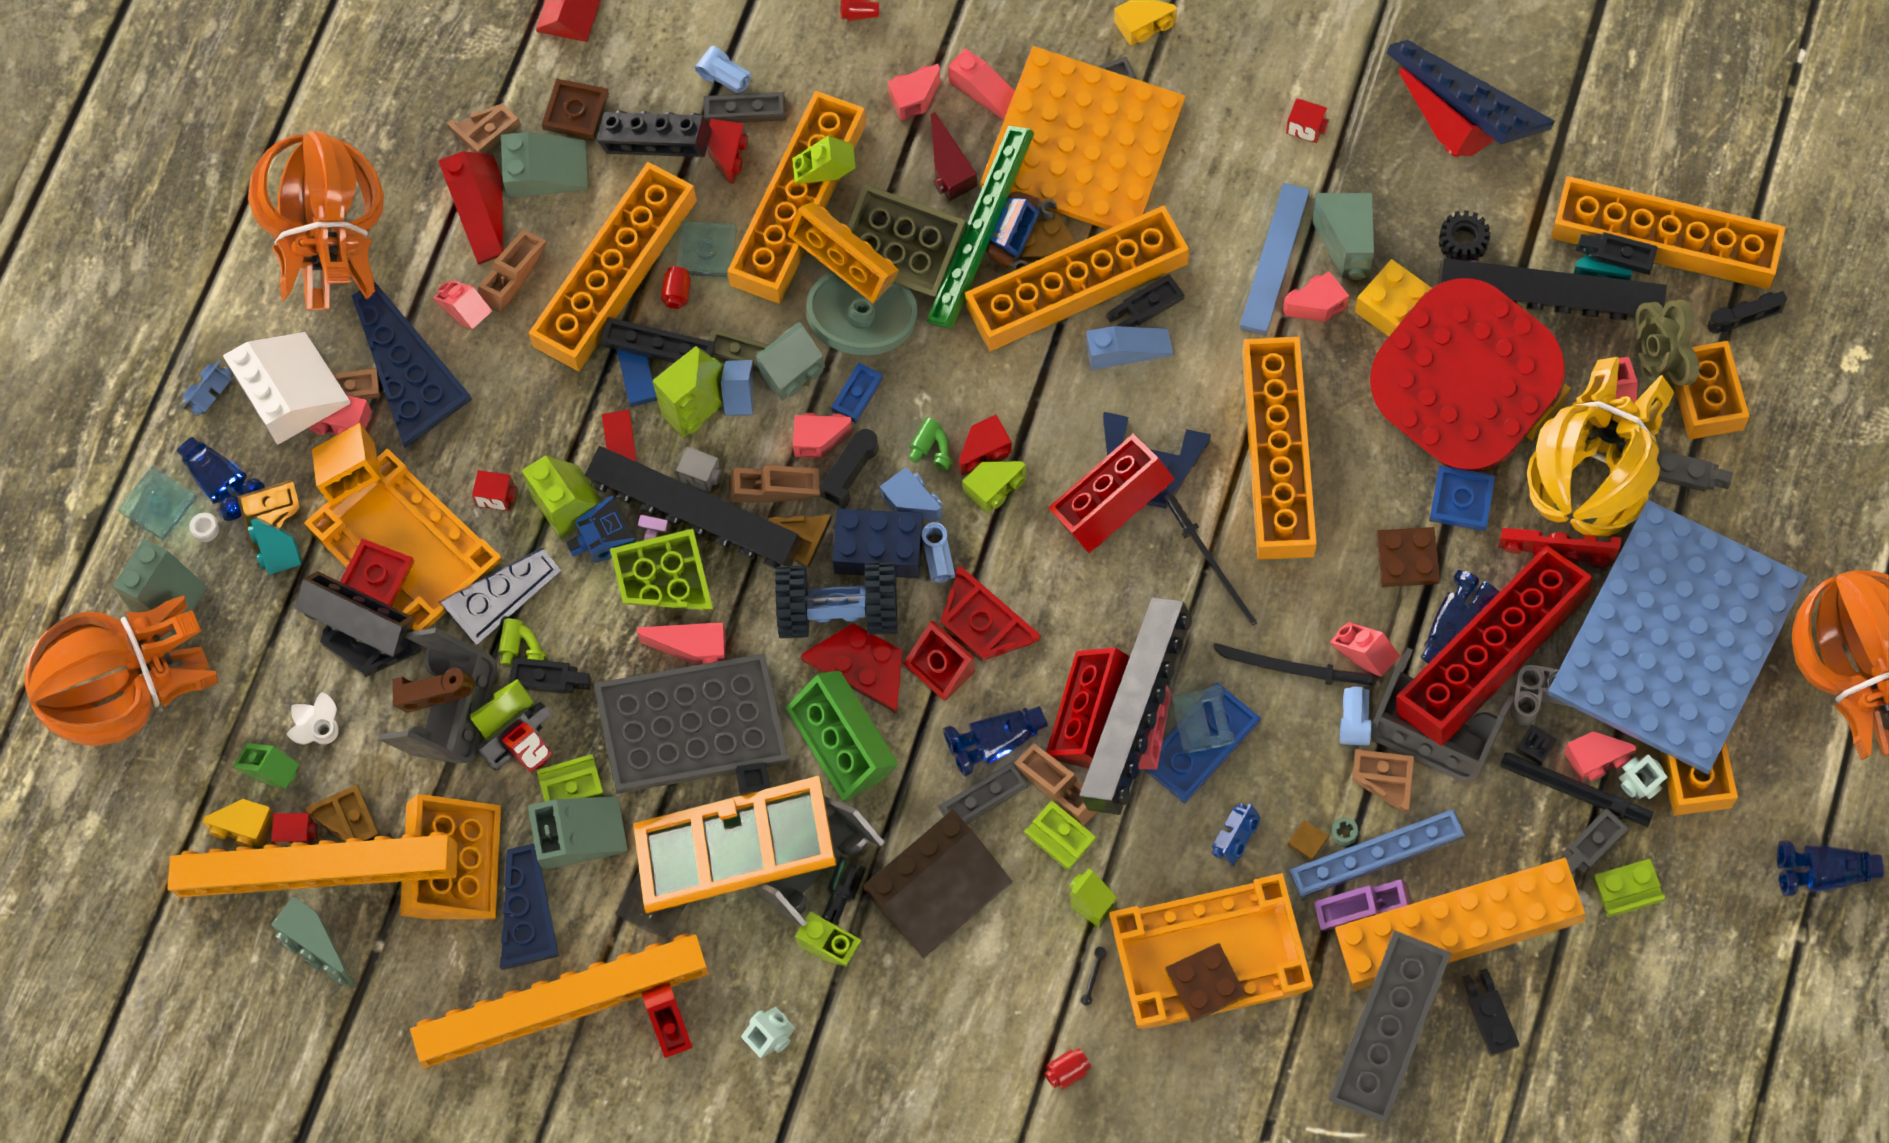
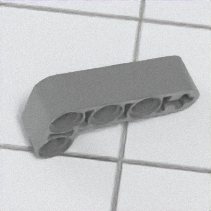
M1526 665L1520 670L1514 686L1513 696L1515 698L1511 706V717L1515 723L1521 726L1532 724L1536 719L1541 702L1571 707L1547 695L1559 669ZM1531 678L1537 685H1526L1523 679ZM1528 705L1532 712L1524 713L1518 706Z

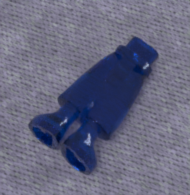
M194 437L186 440L177 449V452L182 456L183 464L187 466L193 479L213 504L221 502L219 514L226 521H232L242 516L237 497L232 496L227 487L233 492L235 491L239 496L265 488V485L259 479L253 478L244 482L247 474L217 451L208 447L204 442H198Z
M1458 570L1453 577L1457 590L1455 594L1451 592L1446 594L1432 623L1428 639L1424 643L1426 649L1420 658L1429 664L1500 592L1490 583L1483 581L1472 602L1465 605L1467 598L1476 590L1480 581L1474 574Z
M1037 706L1030 710L1023 708L1022 712L1021 710H1016L969 723L970 732L959 733L955 727L949 725L943 728V734L952 756L955 757L959 771L966 777L972 774L977 763L984 760L988 765L1027 742L1031 737L1038 735V730L1048 727V723L1041 708ZM973 745L978 746V748L971 751L965 750Z
M1789 840L1778 843L1776 858L1778 869L1810 868L1807 872L1783 870L1779 873V886L1784 896H1794L1801 886L1807 885L1809 892L1826 891L1856 885L1861 882H1870L1872 878H1883L1884 876L1881 854L1870 855L1868 851L1861 852L1845 848L1806 845L1804 853L1796 852L1794 845Z

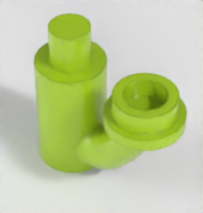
M504 619L498 650V654L502 656V666H512L513 658L518 657L521 638L526 641L530 650L526 651L527 659L542 661L547 659V653L541 651V647L532 630L523 625V622L520 620Z

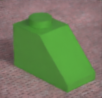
M246 743L233 768L271 787L286 789L294 780L299 763L274 746Z

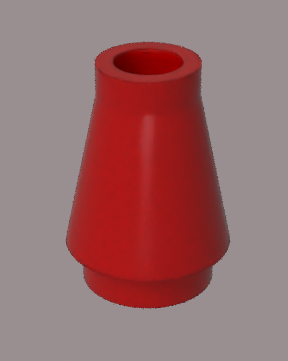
M841 0L840 19H847V22L878 18L879 2L869 0Z

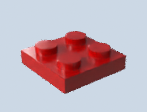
M362 538L340 582L392 607L415 561L411 556Z

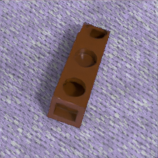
M451 668L444 675L415 682L404 677L392 679L393 706L409 713L466 698L473 692L475 681L471 675L458 668Z

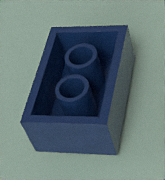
M837 508L833 550L834 573L865 575V563L894 561L896 577L919 578L922 530L924 527L922 513Z

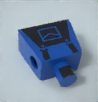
M613 495L577 518L575 523L580 535L566 541L573 557L588 550L595 563L612 559L611 548L636 543Z

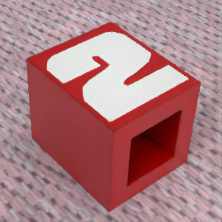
M1296 98L1287 120L1286 134L1317 143L1320 134L1325 135L1330 119L1326 118L1327 107Z
M478 470L472 492L475 505L477 507L509 511L511 502H515L517 497V485H514L511 475Z
M522 722L502 739L519 764L530 773L541 768L552 755L536 731L525 722Z
M273 813L271 842L274 845L291 847V844L296 842L313 845V840H317L318 825L314 823L309 813Z

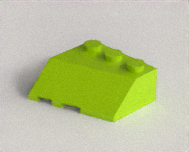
M697 346L652 380L662 417L682 438L689 433H695L701 427L702 422L724 406L721 387L724 364L714 357H710L708 353Z
M693 529L610 549L623 604L713 610Z

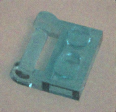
M1212 686L1206 690L1171 696L1183 754L1227 746L1235 742L1233 732H1230L1222 700V697H1224L1222 686ZM1211 701L1218 735L1211 737L1203 702Z

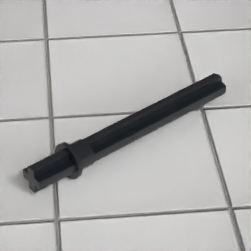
M1506 752L1501 760L1500 766L1601 809L1605 810L1607 808L1611 813L1620 816L1619 820L1626 818L1648 828L1653 817V811L1629 802L1630 798L1625 800L1509 752Z

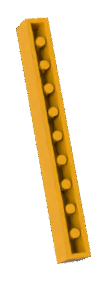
M432 832L430 836L425 837L405 834L399 839L377 836L372 841L350 838L346 840V843L323 840L319 841L318 845L296 842L292 843L291 847L269 844L264 845L263 849H253L251 847H237L236 851L210 849L209 853L200 854L196 851H183L181 855L170 856L167 890L182 898L456 878L458 843L448 836L447 833Z
M682 934L675 937L673 942L664 945L662 943H655L647 946L645 951L637 954L632 952L619 955L616 961L607 964L605 962H597L590 965L588 970L579 973L570 971L562 974L560 979L549 983L546 980L539 981L531 985V989L522 992L512 990L503 994V998L494 1001L490 999L482 1000L475 1003L473 1008L464 1011L462 1009L451 1010L445 1014L446 1017L437 1020L433 1018L421 1020L416 1024V1027L410 1028L418 1060L423 1068L426 1069L642 997L641 992L668 982L673 987L707 976L709 972L697 935Z

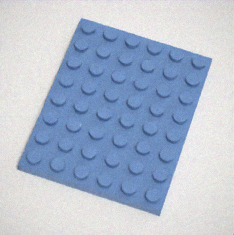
M1647 500L1556 674L1547 695L1709 774L1807 576Z

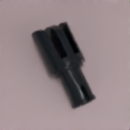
M841 856L827 890L831 896L821 916L834 925L839 924L846 903L854 900L867 869L864 866H860L856 872L857 863L850 861L844 870L847 859Z

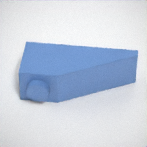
M1112 326L1086 331V347L1091 370L1173 356L1168 329Z

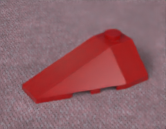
M1404 67L1400 68L1398 71L1436 138L1446 147L1445 151L1457 158L1459 156L1472 157L1494 141L1491 136Z
M462 151L438 160L477 264L479 265L498 258L504 251L502 222L503 178L494 155Z

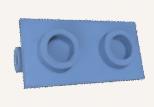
M220 360L214 366L209 363L199 375L203 378L199 385L196 387L192 384L182 396L186 399L182 407L185 408L190 404L192 406L190 411L196 416H200L201 413L205 414L215 401L216 397L208 392L210 389L220 394L228 383L232 381L231 376L233 373L226 367L222 370L218 367L221 362Z

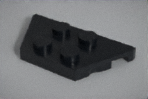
M326 625L323 629L320 640L323 647L364 677L394 665L422 650L419 644L409 640L407 648L395 656L384 655L378 649L368 644L355 641L352 636L346 633L332 630L329 625Z

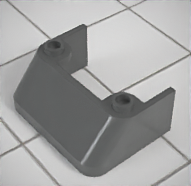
M437 628L407 632L405 638L427 648L424 663L431 675H444L447 670L458 668L474 678L475 687L473 692L466 698L432 706L425 729L412 727L407 731L379 734L378 740L412 756L456 764L469 763L476 756L477 749L475 747L479 745L481 732L471 720L470 714L490 702L497 675L496 661L491 655Z
M1407 648L1393 672L1373 720L1371 736L1379 744L1403 755L1414 756V760L1462 782H1472L1479 776L1515 696L1511 694L1508 696L1498 716L1488 712L1478 713L1473 718L1470 726L1464 724L1441 747L1396 713V696L1414 679L1404 674L1413 651Z
M824 796L836 859L842 853L845 855L859 854L864 850L868 841L879 846L885 843L857 809ZM812 803L773 841L776 866L821 854ZM762 854L747 868L744 874L764 869ZM827 868L764 883L751 888L783 917L804 927L807 922L801 914L806 908L807 898L803 893Z

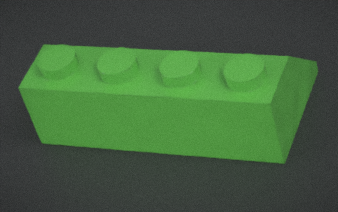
M840 670L817 674L785 707L843 802L881 782L899 764Z

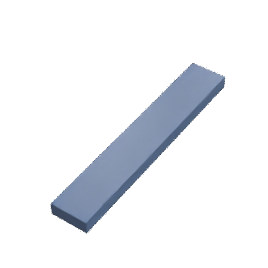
M1283 183L1240 323V329L1267 335L1310 189Z
M1451 809L1289 870L1299 897L1302 899L1463 839L1465 834L1454 810Z

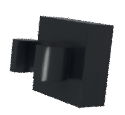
M1531 725L1517 747L1516 752L1542 766L1557 739Z
M765 762L736 767L740 796L771 788Z

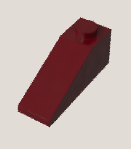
M934 112L931 114L936 178L933 182L937 191L941 195L944 193L948 200L951 201L978 186L977 173Z

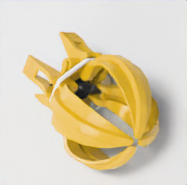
M1618 357L1597 360L1584 393L1576 398L1577 401L1572 406L1561 409L1555 418L1547 420L1540 430L1536 451L1531 456L1527 469L1530 498L1533 505L1546 519L1560 523L1569 519L1567 515L1572 511V470L1586 457H1593L1607 463L1610 468V475L1598 490L1574 511L1573 517L1575 519L1570 520L1571 525L1576 531L1583 535H1596L1597 538L1617 534L1626 525L1635 521L1640 516L1648 500V492L1658 480L1660 466L1657 462L1659 449L1656 444L1655 434L1659 432L1663 421L1661 415L1669 405L1674 394L1671 386L1661 375L1635 403L1629 396L1616 399ZM1655 398H1657V401H1656L1655 404L1651 407L1653 401L1655 400ZM1597 451L1600 453L1607 452L1606 457L1598 454ZM1555 504L1560 509V511L1554 509ZM1597 518L1593 524L1582 521L1583 519Z

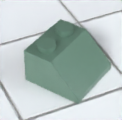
M800 322L756 355L761 378L782 401L788 396L796 395L804 383L809 379L817 378L825 367L823 355Z

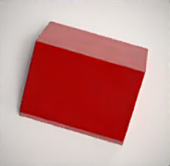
M545 0L536 32L587 42L601 0Z
M934 621L929 622L903 663L944 701L975 673L974 657Z

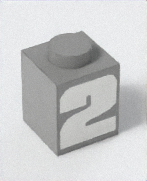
M687 447L676 469L678 481L710 493L713 484L717 485L719 483L722 469H720L717 457Z

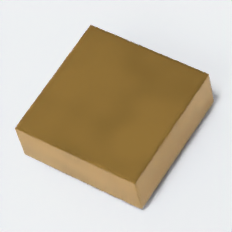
M1304 820L1288 841L1287 846L1309 861H1313L1329 836Z

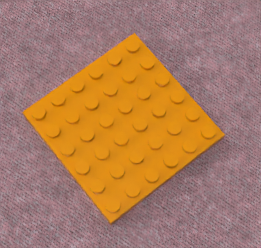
M1032 46L980 181V188L984 185L1008 126L1029 128L1034 132V136L1010 193L1020 191L1039 198L1040 202L1052 199L1057 204V209L1046 208V210L1058 212L1059 214L1107 230L1143 215L1186 96Z

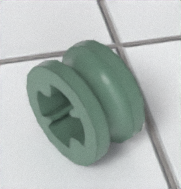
M1341 817L1335 820L1331 829L1332 838L1339 845H1351L1357 839V824L1348 817ZM1341 825H1346V829L1351 827L1352 830L1348 838H1343V834L1338 836L1337 833L1340 831Z

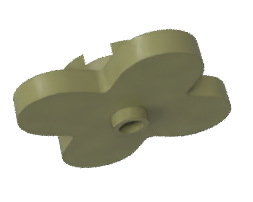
M1682 299L1669 301L1664 308L1658 302L1642 303L1636 312V327L1638 330L1637 340L1642 339L1643 352L1638 354L1644 381L1647 385L1651 386L1662 375L1668 383L1671 379L1678 386L1695 383L1699 375V361L1696 353L1688 343L1694 328V314L1691 306Z

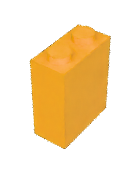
M360 423L312 449L316 486L331 505L340 502L380 479L375 442Z

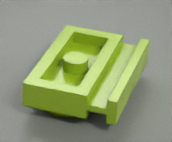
M593 754L536 770L545 802L555 799L604 796Z
M1052 800L1033 820L1028 829L1026 828L1024 831L1025 836L1068 871L1096 841L1094 834Z
M1651 859L1593 876V881L1602 905L1605 907L1607 918L1664 902L1665 900Z

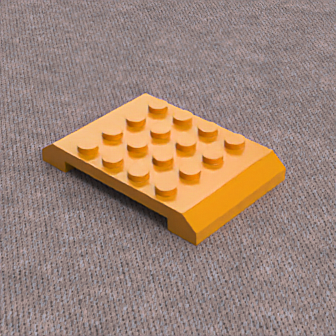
M387 448L377 457L380 473L378 481L334 505L327 502L305 521L304 525L317 541L345 568H347L362 538L413 557L415 563L392 607L415 618L412 631L429 629L446 613L438 601L486 577L503 560L486 541L475 535L412 475L406 465Z
M1283 873L1254 879L1251 884L1144 908L1134 906L1109 912L1137 1029L1155 1028L1190 1020L1165 971V967L1216 943H1220L1246 994V998L1212 1014L1296 996L1313 988Z

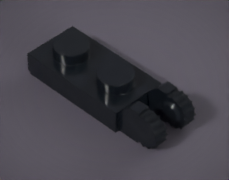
M1167 274L1124 299L1123 303L1107 312L1106 318L1109 322L1116 321L1128 312L1131 317L1117 326H1139L1184 300V293L1171 275Z
M1784 291L1775 294L1768 292L1760 296L1758 300L1749 303L1742 301L1733 306L1732 309L1721 307L1711 313L1707 326L1709 327L1708 330L1712 333L1720 334V332L1723 333L1782 313L1787 297Z
M1488 969L1480 970V979L1487 993L1479 996L1477 995L1472 977L1470 975L1463 976V984L1469 997L1468 1003L1490 1057L1519 1048L1520 1044L1498 990H1495L1494 982Z

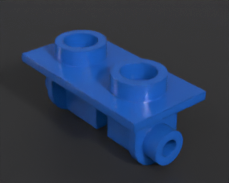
M1239 803L1237 807H1233L1224 824L1225 827L1232 829L1231 833L1221 830L1212 845V855L1219 859H1222L1224 855L1233 867L1237 859L1243 855L1251 834L1259 826L1261 817L1251 803H1249L1248 807L1242 803Z

